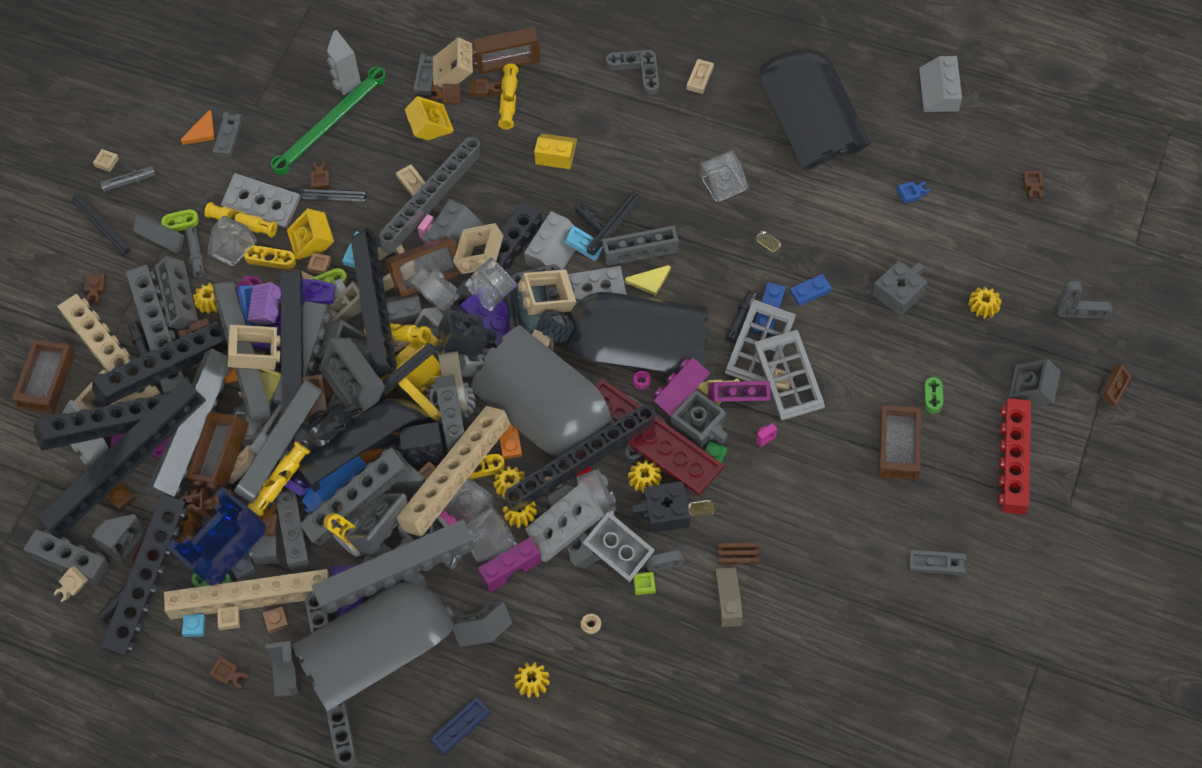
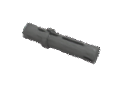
M150 165L143 169H134L133 172L101 181L100 184L105 193L131 183H140L141 180L156 176L153 165Z
M189 227L185 230L190 253L189 262L193 268V276L197 277L198 274V278H201L205 275L204 257L200 251L197 229L194 227L192 230V227Z

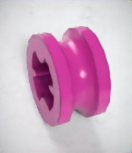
M638 371L634 374L633 383L635 388L645 390L650 386L649 373ZM639 378H642V380L645 378V383H642V381L639 383Z

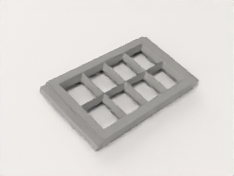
M753 299L725 374L742 381H766L765 377L752 373L755 362L760 363L757 353L755 352V355L752 356L740 352L744 341L752 344L757 342L746 337L751 326L763 331L760 340L765 339L767 332L776 336L791 331L796 314ZM756 312L769 316L765 327L752 323ZM773 318L786 322L782 333L769 329ZM778 348L769 349L775 351L772 361L780 359L781 356ZM738 356L752 360L748 371L735 367ZM777 364L769 366L772 376L774 375Z
M798 330L754 342L766 381H770V392L781 421L825 408ZM794 342L798 353L785 357L781 346ZM777 347L781 358L768 362L764 351ZM800 357L804 369L790 372L786 361ZM783 362L787 374L773 377L769 366ZM806 373L809 384L796 388L792 376ZM789 378L792 389L779 393L775 381ZM811 388L815 400L801 403L798 392ZM794 393L798 405L784 408L780 397Z

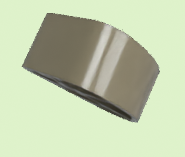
M458 351L438 354L441 375L454 374L461 412L468 411Z

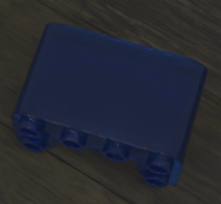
M223 486L215 493L219 497V503L214 505L218 512L191 541L186 537L182 539L184 540L183 542H176L172 539L166 546L167 549L210 586L218 584L264 535L266 525Z

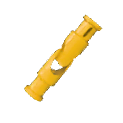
M510 63L503 66L504 77L502 78L499 108L501 117L498 121V126L502 129H510L514 126L512 119L515 114V91L518 82L516 74L519 69L515 64Z
M209 202L205 208L206 218L212 217L222 223L240 228L246 227L249 231L268 234L271 238L277 232V222H268L261 217L247 215L244 212L229 207H219L212 202Z
M390 323L393 340L405 342L419 341L421 343H428L430 340L431 330L427 326L419 328L415 325L404 326Z
M295 441L293 449L288 455L283 457L269 479L266 480L258 491L254 501L247 505L257 515L262 516L264 514V509L270 502L274 501L282 487L300 466L299 463L303 457L310 453V450L301 443ZM286 470L285 476H283L280 472Z

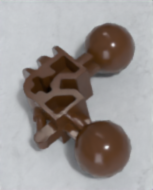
M203 487L201 490L196 488L192 492L190 490L185 492L184 497L179 499L185 502L184 508H187L184 520L180 519L177 525L182 529V534L177 537L174 545L177 553L182 557H192L199 551L200 540L194 534L195 529L201 528V521L197 517L200 514L203 517H210L212 509L220 513L233 511L238 500L232 490L222 488L216 491L212 498L207 487Z

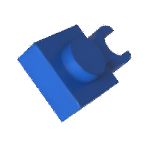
M913 181L898 185L896 191L903 203L906 204L920 200L921 196H926L930 189H923L927 184L926 182H921L916 186Z

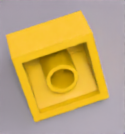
M417 96L405 108L407 119L413 130L412 132L417 138L430 140L454 131L444 104Z
M541 134L537 139L534 151L535 164L571 169L577 138Z
M307 208L287 229L295 258L298 260L312 256L313 253H323L334 242L324 212Z
M425 344L421 348H419L415 353H413L408 359H406L402 364H400L396 368V370L400 366H402L406 361H408L413 355H415L419 350H421L425 346ZM431 355L407 375L406 378L425 396L427 389L431 388V384H435L434 378L442 377L440 364L434 355Z

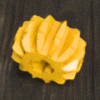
M210 282L207 286L202 284V288L196 289V294L193 295L196 308L202 313L207 311L209 315L212 311L217 313L218 308L214 298L213 285Z
M985 286L983 290L977 288L975 292L971 293L968 304L971 307V312H976V317L982 315L985 319L988 315L992 318L995 313L999 312L1001 299H999V293H993V288L987 290Z
M647 460L644 461V464L638 461L636 466H632L630 468L631 472L628 473L630 486H635L634 490L636 492L641 489L643 494L644 487L659 485V482L662 480L660 468H655L654 462L649 465Z
M508 466L507 471L500 469V474H495L494 488H496V493L498 495L502 494L505 500L506 490L525 479L524 472H519L517 467L511 470Z
M514 497L512 501H517L519 498ZM532 502L521 509L522 512L520 513L519 511H510L506 506L503 508L504 518L506 521H509L511 526L517 524V528H520L521 524H524V526L528 527V521L534 522V516L537 515L536 504Z
M536 662L532 664V667L525 663V669L518 668L519 674H516L514 678L517 681L515 687L520 689L521 695L527 692V697L531 698L532 693H535V696L538 698L539 691L546 692L545 686H548L550 681L547 679L549 673L544 672L543 665L537 668Z

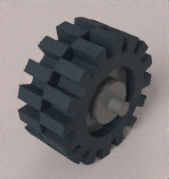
M547 309L543 311L537 323V328H539L540 332H543L544 336L547 335L548 338H554L555 341L565 342L568 340L574 325L569 317H565L566 315H561L558 311L555 312L554 310Z

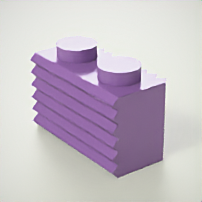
M271 282L252 286L253 293H251V303L249 304L248 321L257 326L275 324L281 288Z

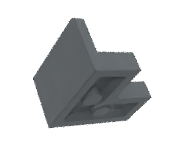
M504 601L490 603L478 613L459 617L454 622L453 632L460 647L489 643L512 624V620Z
M291 642L266 644L265 649L272 660L275 697L300 694L298 661Z

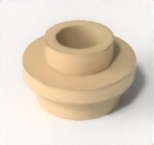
M587 614L581 620V628L587 634H595L601 628V620L595 614ZM589 622H593L595 625L593 627H589L587 624Z

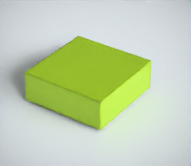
M653 572L636 573L633 577L635 595L656 593Z

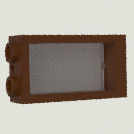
M535 27L473 39L472 55L475 57L473 58L474 68H478L479 74L503 70V66L509 63L519 67L540 62L539 40Z
M446 235L386 259L397 294L403 298L460 275L461 272L453 262L457 250L455 240Z
M48 340L33 341L12 397V401L17 408L54 414L75 356L69 344L64 342L52 343Z
M893 404L882 405L880 412L878 477L918 480L921 461L922 408L914 406L900 407Z
M208 413L186 475L187 479L193 481L192 485L203 488L205 485L213 490H218V488L227 489L249 422L236 415Z

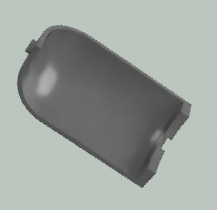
M520 325L502 337L503 342L496 349L491 348L484 357L485 364L481 370L477 369L470 388L473 389L476 395L489 406L504 410L509 422L542 450L557 457L562 456L611 425L608 406L599 390L588 379ZM595 446L593 448L600 449L601 446Z
M400 583L386 588L292 644L296 656L300 657L302 661L300 664L307 677H313V688L325 709L329 711L442 641L453 630L455 624L452 617L455 615L449 605L444 607L439 597L427 587L415 583Z

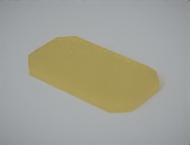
M762 231L756 236V240L771 252L776 251L781 246L780 241L766 231Z
M713 500L691 502L688 505L689 513L693 517L714 514L716 512Z

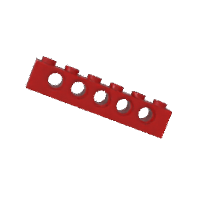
M1007 398L1005 405L1001 406V417H1004V422H1001L1000 434H1003V440L1000 441V451L1003 452V457H1000L999 469H1002V475L999 477V487H1002V493H999L998 505H1001L1002 513L1026 515L1029 508L1031 401ZM1014 436L1018 438V440H1014L1011 437ZM1011 454L1017 455L1018 458L1011 456ZM1010 472H1016L1018 475H1013ZM1010 489L1017 491V493H1012Z

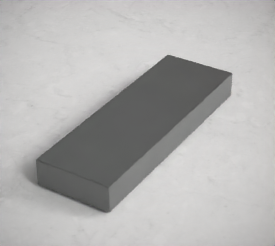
M137 214L133 227L134 232L175 253H180L184 235L143 214Z

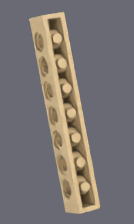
M75 294L58 305L63 317L105 370L111 371L114 367L124 365L130 361L128 359L130 355L126 349H120L118 346L120 343L114 335L110 336L108 334L110 330L106 324H100L98 321L100 318L94 310L90 311L88 309L90 305L85 298L80 299ZM148 386L132 395L135 399L148 398L160 394L155 386Z
M489 406L482 410L397 516V520L404 532L422 537L509 427L510 422L504 410Z
M324 569L164 592L165 612L170 620L183 618V615L217 613V608L238 606L239 610L305 601L306 596L314 592L311 585L330 578L328 570Z

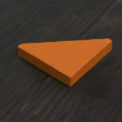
M208 110L182 137V145L215 140L211 110Z

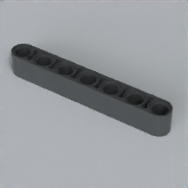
M307 380L303 382L233 492L252 502L321 394L322 390Z

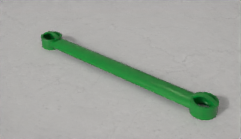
M381 67L371 68L367 78L282 156H276L271 160L273 172L277 175L286 174L290 169V165L375 86L385 83V70ZM377 73H380V74L383 75V76H382L381 78H379V79H374V77H375V75H376ZM280 162L286 163L285 167L277 168Z

